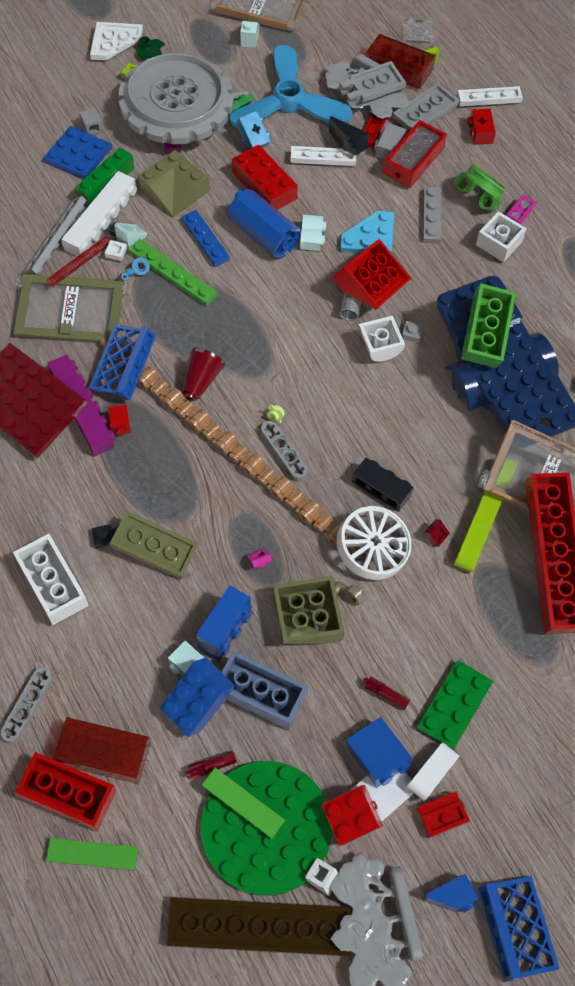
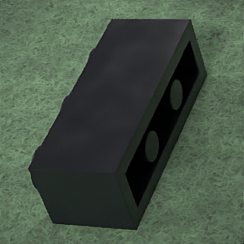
M367 457L354 471L352 483L400 512L412 496L414 488L408 481L400 479L392 471L384 469L376 461L370 460Z

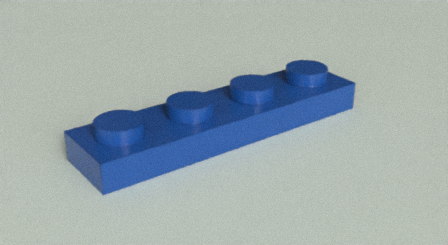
M197 210L181 216L182 222L214 267L230 261L228 253Z

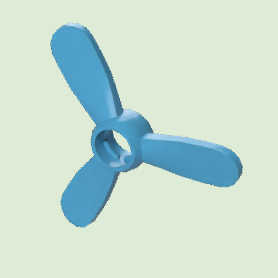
M279 45L275 48L273 54L275 71L279 81L275 85L273 95L241 107L230 115V124L238 128L236 125L237 120L255 111L264 119L277 110L283 113H295L301 109L329 123L331 116L349 123L352 119V110L347 104L305 93L304 87L296 80L298 65L295 50L287 45Z

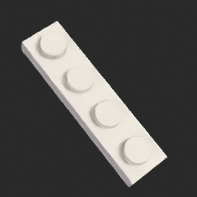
M520 86L458 90L457 97L460 100L459 106L521 103L523 99Z
M291 146V163L356 166V155L342 148Z

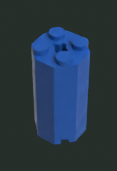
M238 190L231 205L226 209V213L229 214V218L275 257H285L284 253L286 251L290 253L300 240V235L298 234L300 228L253 190Z

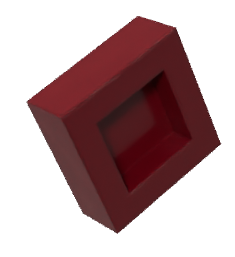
M435 519L424 532L435 547H439L450 534L439 519Z

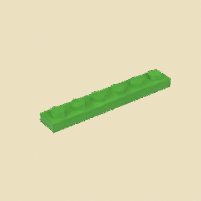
M139 239L128 249L129 254L135 258H146L152 270L207 307L218 296L216 290L143 240Z

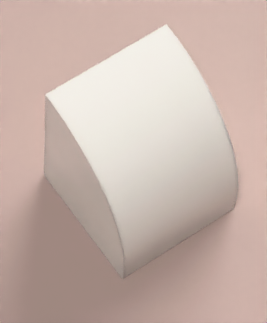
M317 858L305 878L315 888L330 897L333 892L330 885L339 873L334 867Z

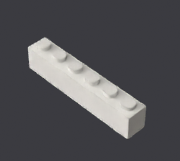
M119 171L113 176L61 239L64 251L79 256L99 239L101 233L117 217L122 207H125L131 196L135 195L137 191L135 178Z

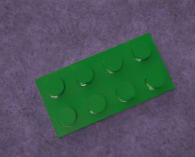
M457 660L419 723L417 730L439 744L445 743L454 751L494 681Z

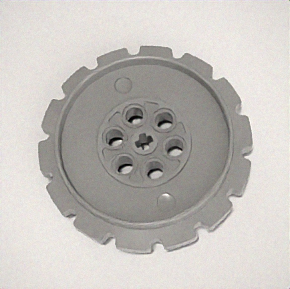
M183 53L162 54L141 62L138 67L132 68L125 76L126 82L121 83L118 94L121 114L124 120H128L129 126L140 135L145 134L150 140L171 144H187L211 136L214 129L220 130L228 121V114L232 113L234 103L231 82L228 77H223V71L213 63H208L203 58Z

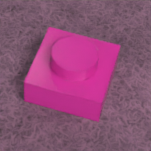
M264 548L246 556L253 568H262L272 561L270 553Z

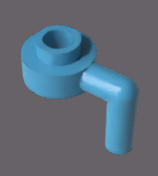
M144 257L136 258L133 261L132 267L122 273V279L127 280L129 276L135 273L138 275L146 274L150 268L149 261ZM140 262L144 263L145 267L142 269L138 267V263Z

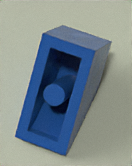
M466 873L427 893L423 897L426 902L454 912L462 909L463 913L475 908L474 903L479 899Z

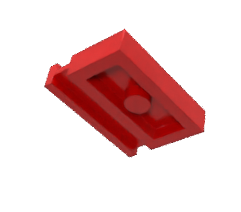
M457 791L416 808L429 839L470 822Z

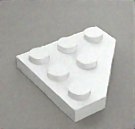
M97 22L90 53L91 60H108L136 44L139 38L142 37L143 25Z

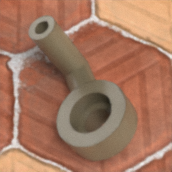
M338 582L335 585L336 594L342 591L355 605H359L365 599L363 596L364 592L359 586H347L343 582Z

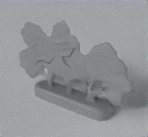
M357 54L352 58V65L355 69H351L347 61H340L337 64L330 63L327 67L329 71L325 73L327 87L338 90L341 88L340 83L348 80L349 76H351L347 73H359L380 64L362 54ZM402 88L364 103L359 101L356 105L350 107L362 108L365 105H370L371 112L378 118L392 116V107L404 108L409 101L407 100L406 93L401 92L404 89Z
M362 852L354 855L352 862L343 864L339 870V875L334 878L330 885L338 900L347 903L353 908L351 915L343 917L340 923V930L335 931L331 940L341 951H352L355 954L352 964L349 966L351 986H376L378 980L384 986H406L412 971L399 956L402 948L406 947L407 955L413 962L422 960L423 953L404 874L400 866L390 868L389 880L391 887H385L380 881V877L384 873L383 862L377 858L367 859ZM376 876L378 881L372 880L371 877ZM369 884L379 886L378 891L382 890V893L371 891ZM376 896H380L381 900L376 902ZM385 897H394L398 915L387 917L383 914L381 904ZM394 922H400L404 941L391 938L392 924ZM395 948V953L390 955L389 950Z

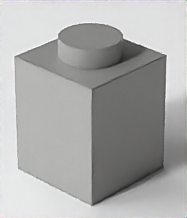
M95 107L79 112L81 123L86 133L91 135L103 133L101 119Z

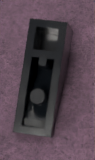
M333 116L330 117L329 133L343 150L357 155L368 149L369 133Z

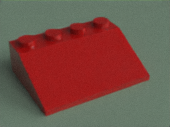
M380 238L332 276L336 284L344 292L375 310L412 279Z

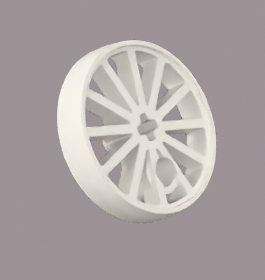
M367 506L355 510L343 521L337 533V549L342 561L352 572L366 579L383 580L398 573L407 562L411 552V537L406 525L396 514L382 507ZM373 515L381 517L377 530ZM359 516H367L368 527ZM386 520L389 521L393 527L381 534ZM353 521L361 531L349 526L348 523ZM396 530L401 536L400 538H386ZM345 533H348L358 539L345 540ZM389 544H390V545H393V546L395 547V550H393V549L389 546ZM358 546L361 548L352 555L347 550V547ZM365 553L366 558L363 566H361L354 559ZM371 557L375 561L376 571L367 569ZM398 557L401 562L397 565L393 558ZM381 558L390 567V570L383 571Z

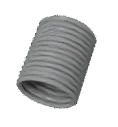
M345 293L340 308V316L345 320H356L359 315L361 301Z

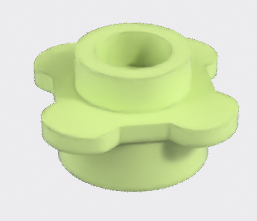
M269 405V410L266 413L267 418L278 425L281 424V419L285 415L284 410L278 405Z

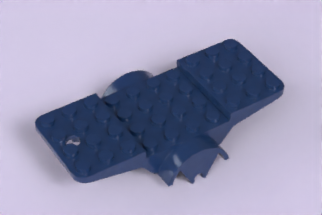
M488 276L444 292L437 297L436 306L454 343L458 361L446 366L445 369L452 371L453 390H457L458 398H467L469 411L482 406L491 410L505 431H507L511 420H515L550 437L575 428V403L558 376L559 366L555 351L544 335L538 332L528 333L521 321L523 316L515 302L504 361L497 368L461 359L474 291L481 283L507 290L499 277ZM540 419L548 420L550 425L546 427L544 424H540ZM517 433L513 440L516 446L522 448L537 443Z

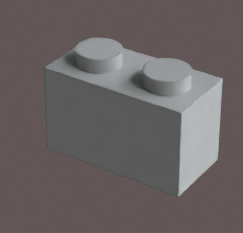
M388 123L386 128L381 131L380 140H377L375 143V157L385 160L405 137L406 129Z

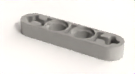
M264 422L261 426L262 437L290 477L296 482L304 481L307 478V467L275 422ZM267 428H269L270 430L273 429V438L271 432L266 431ZM276 441H282L284 443V446L278 448L274 445V443ZM292 455L294 460L287 462L284 460V457ZM296 468L299 472L302 471V475H300L299 473L296 474Z
M45 667L38 668L31 676L1 729V736L6 743L15 744L21 739L52 684L53 676L49 669ZM44 674H46V677L48 679H43L40 683L39 675L43 676ZM31 691L38 692V697L34 701L27 700V695ZM19 710H27L28 714L25 719L19 720L16 718ZM12 721H15L18 725L15 727ZM15 727L14 732L16 733V735H11L8 738L7 731H12Z

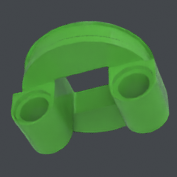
M472 164L464 173L460 172L455 180V187L465 193H469L476 185L480 186L485 190L479 200L480 207L488 212H494L502 203L499 200L502 194L506 192V189L483 170ZM467 180V185L463 188L462 184ZM491 199L492 203L489 207H487L486 203L488 200Z

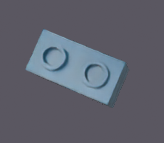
M257 111L240 117L237 120L236 125L247 149L258 144L263 148L269 144L270 135L265 130L262 117L258 115Z

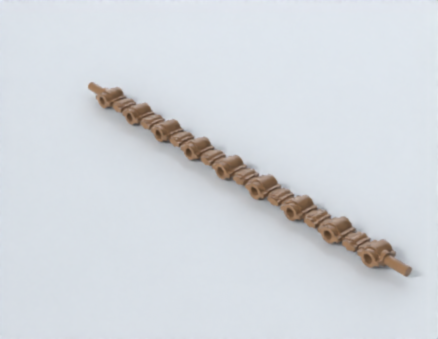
M103 338L100 344L106 347L108 340ZM118 347L111 349L110 355L119 351ZM130 350L124 353L126 358L131 355ZM120 355L113 360L114 364H118L123 358ZM146 365L143 368L138 380V384L142 388L148 389L151 387L150 391L159 397V400L162 401L166 408L172 411L177 408L176 413L183 419L187 417L185 421L194 431L200 433L204 430L202 434L210 441L214 439L212 444L215 445L219 452L226 455L230 452L229 457L237 463L241 461L239 466L247 475L253 478L258 475L257 480L264 486L269 484L267 489L276 499L282 501L286 498L285 503L292 509L297 507L295 512L301 520L309 524L314 521L313 526L321 533L326 531L324 537L327 538L330 544L335 547L337 546V533L341 523L336 522L332 524L334 520L326 513L321 515L323 510L317 502L309 498L304 501L305 496L297 489L293 492L292 490L295 487L286 477L281 475L275 477L277 473L269 466L265 469L267 464L258 454L251 452L248 455L249 450L242 444L237 446L239 441L231 432L226 430L221 432L222 428L215 422L210 424L212 419L206 411L199 408L194 410L195 406L188 400L184 402L186 397L183 396L179 389L174 387L168 389L169 384L160 379V376L152 367ZM345 533V540H350L349 537L351 535ZM358 546L347 547L353 553L361 549Z

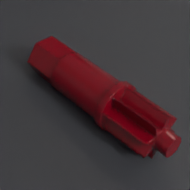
M372 676L369 679L365 677L363 683L366 684L365 688L405 711L410 699Z
M232 750L188 766L189 770L185 771L187 778L191 776L193 780L208 775L214 768L221 769L237 763L235 754Z

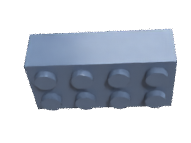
M233 651L221 672L235 686L226 700L290 730L308 694V686Z

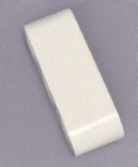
M442 742L407 788L425 801L460 755Z

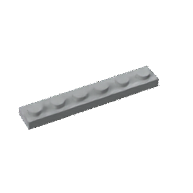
M83 196L72 200L23 271L24 274L38 275L42 271V265L51 258V252L59 246V240L68 232L67 228L76 221V215L84 209L83 205L87 200Z

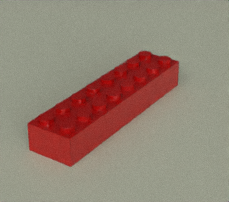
M570 473L531 474L525 480L544 634L575 633V508Z

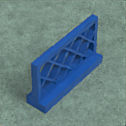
M114 325L89 386L91 391L119 396L124 400H131L156 338V335L149 327L135 328ZM124 331L125 335L117 339L118 332ZM139 334L137 340L132 342L130 337ZM128 339L130 344L121 349L120 344ZM117 346L119 351L110 355L111 349ZM132 349L131 355L126 358L124 353ZM121 355L123 360L115 365L113 360ZM110 362L112 367L104 372V366ZM126 365L124 372L119 374L117 369ZM115 372L116 377L108 381L106 376ZM104 378L105 384L96 387L98 381ZM119 381L117 389L112 390L111 385Z
M532 876L499 883H489L478 888L504 982L560 969ZM527 882L529 888L527 898L517 892L521 883ZM503 887L511 892L507 902L499 898L497 888ZM514 895L524 901L520 911L510 905ZM527 905L535 909L536 917L534 921L524 915ZM507 909L517 915L513 925L506 921L505 913ZM521 918L531 925L527 935L517 929ZM535 928L542 932L543 940L541 944L530 938ZM514 932L524 938L520 949L512 943L511 938ZM528 942L538 948L534 959L523 952ZM541 952L549 956L552 966L545 967L538 962ZM521 956L531 962L529 970L521 973L518 964Z

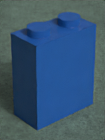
M381 717L346 739L348 751L376 788L380 785L385 786L389 784L398 773L403 774L410 768L411 755Z

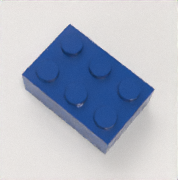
M229 585L196 634L198 649L218 661L222 655L226 656L231 647L229 644L233 639L236 640L241 633V626L243 623H247L252 616L251 597Z
M205 657L194 661L162 703L160 709L187 737H190L203 730L235 686Z

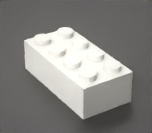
M50 534L13 552L52 625L89 606L84 593Z

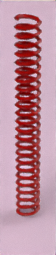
M103 237L77 256V258H74L55 272V274L48 277L47 282L49 286H56V283L58 284L61 280H64L66 276L76 271L78 267L80 268L85 262L95 257L97 253L99 254L109 244L104 238L108 239L109 242L110 239Z

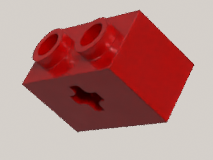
M491 108L472 109L467 123L471 128L470 138H473L474 145L493 144L496 130Z

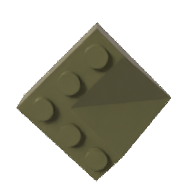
M176 150L138 175L139 189L171 217H175L210 191L209 177Z
M333 576L273 585L275 608L284 644H325L343 641L345 632Z

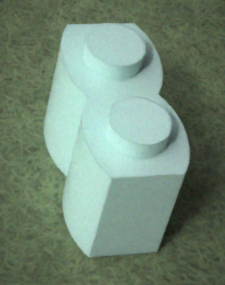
M303 215L300 249L320 251L321 246H324L325 235H322V232H326V222H323V216Z

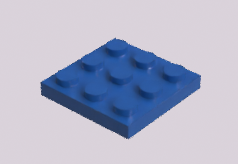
M70 126L44 156V162L84 180L112 149V144Z

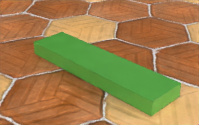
M214 768L202 784L204 789L270 839H273L285 822L282 817L217 768Z
M50 838L46 861L135 871L139 848Z

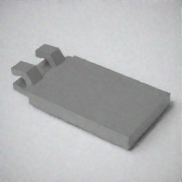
M390 61L349 76L348 80L340 83L341 88L339 91L342 95L347 94L348 99L346 102L349 106H353L359 101L364 103L405 88L406 82L393 62Z

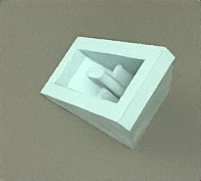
M115 224L117 242L127 244V249L139 239H144L148 234L136 224Z

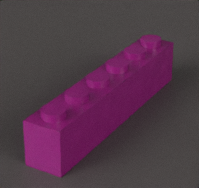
M67 354L48 362L50 373L88 402L74 419L93 456L95 457L115 448L113 442L116 440L112 430L107 429L108 423L104 415L100 416V408L97 402L92 401L93 395L89 387L85 388V380L82 374L77 373L78 367L75 361L70 360Z

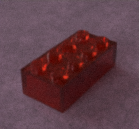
M378 34L365 54L366 57L380 65L392 61L406 84L417 89L422 88L433 71L436 56L382 34Z
M66 717L53 759L77 770L139 785L151 742L149 736Z

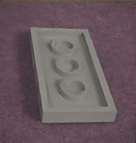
M436 83L411 100L404 108H399L393 112L392 118L410 131L419 120L431 125L457 107L460 100L439 83Z

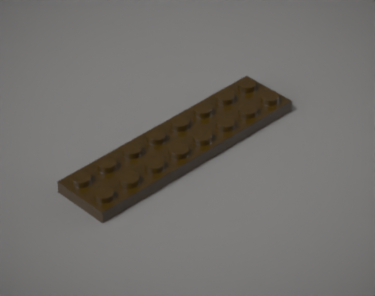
M171 897L167 947L351 957V951H341L331 940V937L336 930H340V923L343 917L352 914V907Z

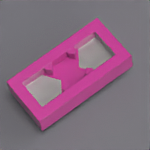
M523 194L506 216L522 225L536 207L537 201Z

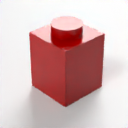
M127 404L108 407L110 426L114 435L131 433Z

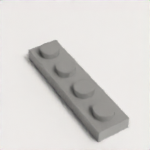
M424 186L423 243L440 244L441 187Z

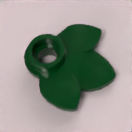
M147 36L140 37L137 42V55L142 60L162 55L160 48L165 43L159 39L150 40Z

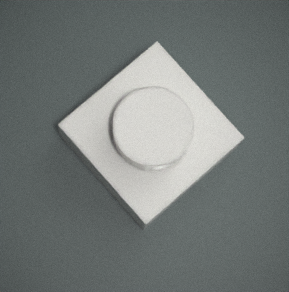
M110 240L105 251V258L122 261L127 250V244Z

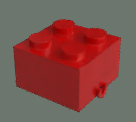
M365 785L354 788L321 804L339 846L345 845L384 826L376 810L378 806L375 801H372Z

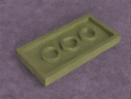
M126 511L109 546L182 579L198 543Z

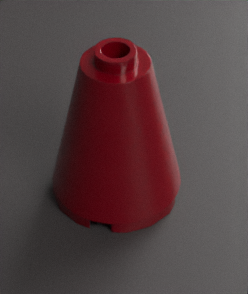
M197 347L193 348L190 352L182 391L185 397L191 401L200 399L225 366V362L221 363V357L205 349L203 352H200Z

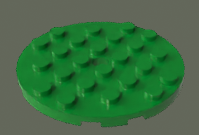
M253 762L228 773L227 777L282 817L285 822L273 839H270L210 793L202 814L201 837L204 851L213 869L230 886L255 896L282 895L308 882L305 878L317 858L324 862L332 838V828L321 805L327 802L321 789L304 772L281 762Z

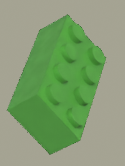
M482 283L474 291L461 359L497 368L504 361L516 297L515 292Z

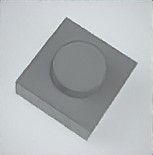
M406 321L402 338L419 343L423 324Z

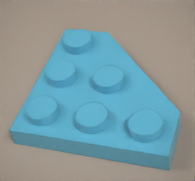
M376 211L343 233L340 252L360 254L380 238L392 253L394 212Z

